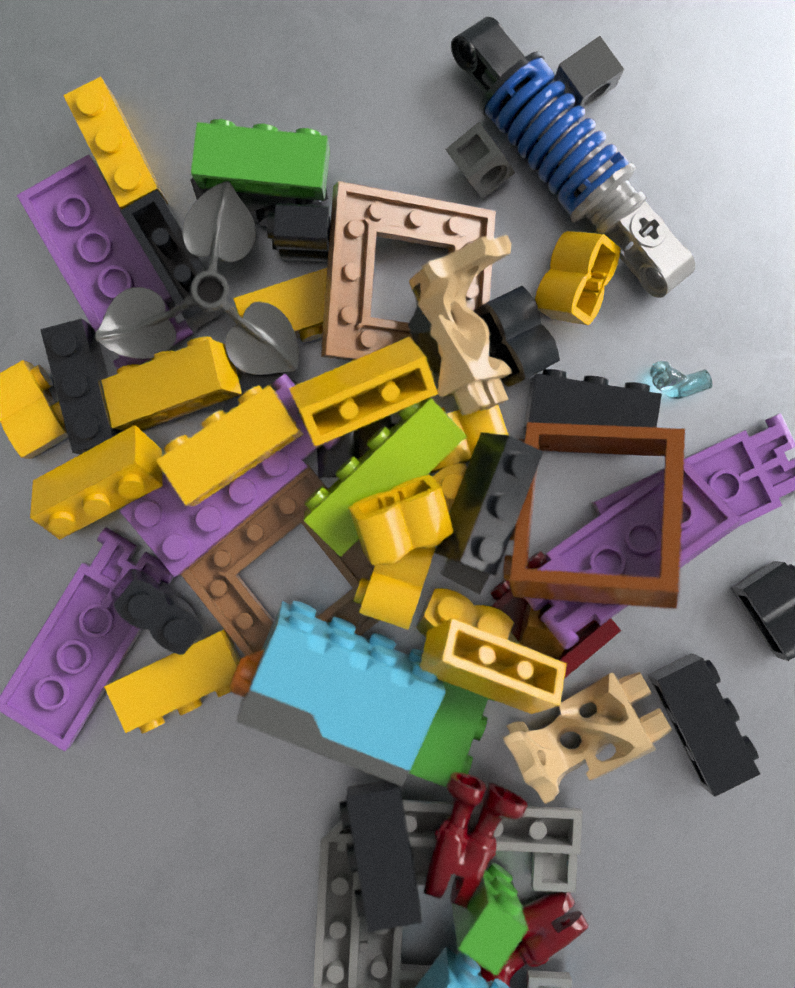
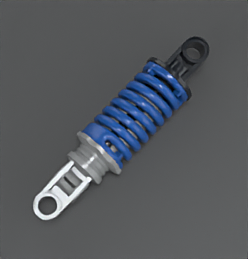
M493 17L483 18L452 39L451 52L455 62L485 94L480 102L479 110L494 122L500 132L508 134L509 143L512 146L518 147L519 155L522 158L528 159L529 167L532 170L538 171L539 179L542 182L549 183V191L554 195H558L559 203L571 216L570 220L573 223L586 217L591 220V223L596 226L595 233L605 234L620 247L619 258L624 261L638 278L645 291L654 297H664L694 272L695 260L691 252L678 241L665 225L663 219L646 202L647 197L642 191L636 192L635 188L631 187L629 179L636 170L634 164L629 163L619 151L617 152V147L614 144H608L602 150L599 148L605 142L606 134L601 130L591 134L596 127V122L592 118L582 121L586 114L583 106L573 107L575 97L571 93L563 94L565 85L562 81L552 82L555 74L539 51L524 56L505 33L501 24ZM650 226H653V229L647 234L645 231ZM632 241L634 245L630 249H626V246Z

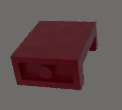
M540 550L528 559L527 569H539L548 562L546 554L544 555ZM503 580L491 590L490 595L493 599L487 605L501 610L513 620L511 633L519 642L524 611L528 602L525 598L513 597L510 580ZM612 618L602 625H599L594 619L575 633L579 640L570 648L564 649L560 658L549 657L566 663L565 679L622 630Z

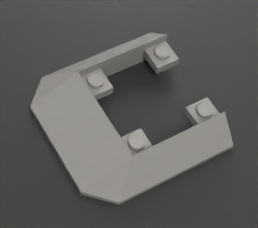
M403 800L417 885H425L429 864L436 844L435 831L438 830L445 819L451 817L453 802ZM483 804L475 806L467 825V834H470L473 827L476 826ZM527 806L521 818H503L493 834L497 844L496 850L532 852L531 887L533 891L576 893L577 855H581L582 810L577 808ZM340 821L320 842L313 988H415L431 965L401 964L403 926L368 932L366 916L358 917L354 890L361 888L359 873L350 872L347 856V845L354 844L351 828L343 829L342 821ZM527 970L526 988H572V978L569 972Z

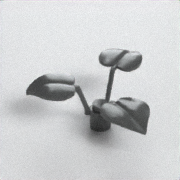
M228 181L212 187L199 197L184 220L182 234L187 250L196 257L210 256L208 271L198 274L193 280L192 295L187 296L174 308L165 312V304L162 297L153 290L143 287L126 289L118 294L110 303L102 323L95 334L96 340L101 345L116 354L136 359L154 358V354L168 351L176 341V330L169 319L177 316L191 305L196 304L200 309L209 312L222 308L237 324L228 331L225 339V348L231 362L243 372L254 375L293 372L298 368L299 364L297 338L291 323L281 310L269 303L258 301L248 306L242 318L234 310L232 304L227 301L229 287L226 279L217 272L218 258L225 262H236L243 259L251 251L256 238V228L252 215L237 195L232 184Z

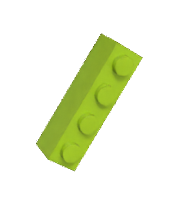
M431 397L400 410L398 415L401 419L390 430L386 426L379 429L366 443L370 449L359 460L352 456L336 471L335 475L339 479L327 490L323 486L319 487L305 501L304 505L307 509L304 511L303 521L340 557L359 540L349 510L351 505L368 496L390 491L408 480L427 475L467 437Z

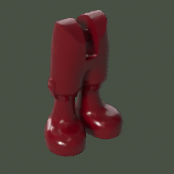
M453 772L447 782V791L453 796L451 817L445 819L438 830L435 831L436 844L429 864L423 893L441 899L452 874H455L450 902L466 908L481 882L490 859L492 860L496 855L497 844L493 835L503 818H521L525 813L527 802L519 795L498 784L491 782L486 789L485 783L478 777L466 773ZM483 799L477 824L473 827L471 833L467 834V825L475 806L479 805Z
M552 892L524 905L522 911L528 929L521 938L522 941L517 944V947H515L497 976L476 962L481 969L480 972L483 979L487 982L499 979L510 987L511 978L523 966L528 964L531 967H538L546 964L551 956L568 946L589 928V924L580 911L571 912L551 924L552 921L564 915L574 906L575 900L571 893Z

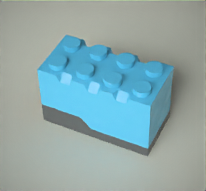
M282 601L262 649L242 657L229 685L231 693L242 697L236 722L403 786L446 692L443 681L437 679L436 675L421 670L420 662L423 653L421 650L411 649L409 654L395 650L396 643L384 635L372 633L371 638H365L355 634L356 626L347 620L333 617L331 622L328 623L316 618L315 614L317 611L305 603L293 601L291 605Z

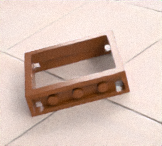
M527 422L525 439L519 438L518 440L540 451L665 457L659 578L527 569L537 477L536 470L510 538L511 541H514L513 555L506 554L504 558L503 579L510 580L513 597L677 609L680 583L685 429Z

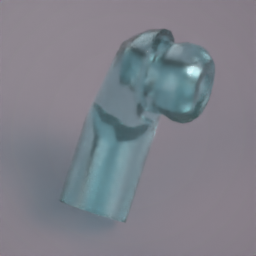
M658 361L650 368V376L653 378L652 383L655 388L672 399H682L711 389L713 386L711 376L706 369L685 376L672 367L668 361Z

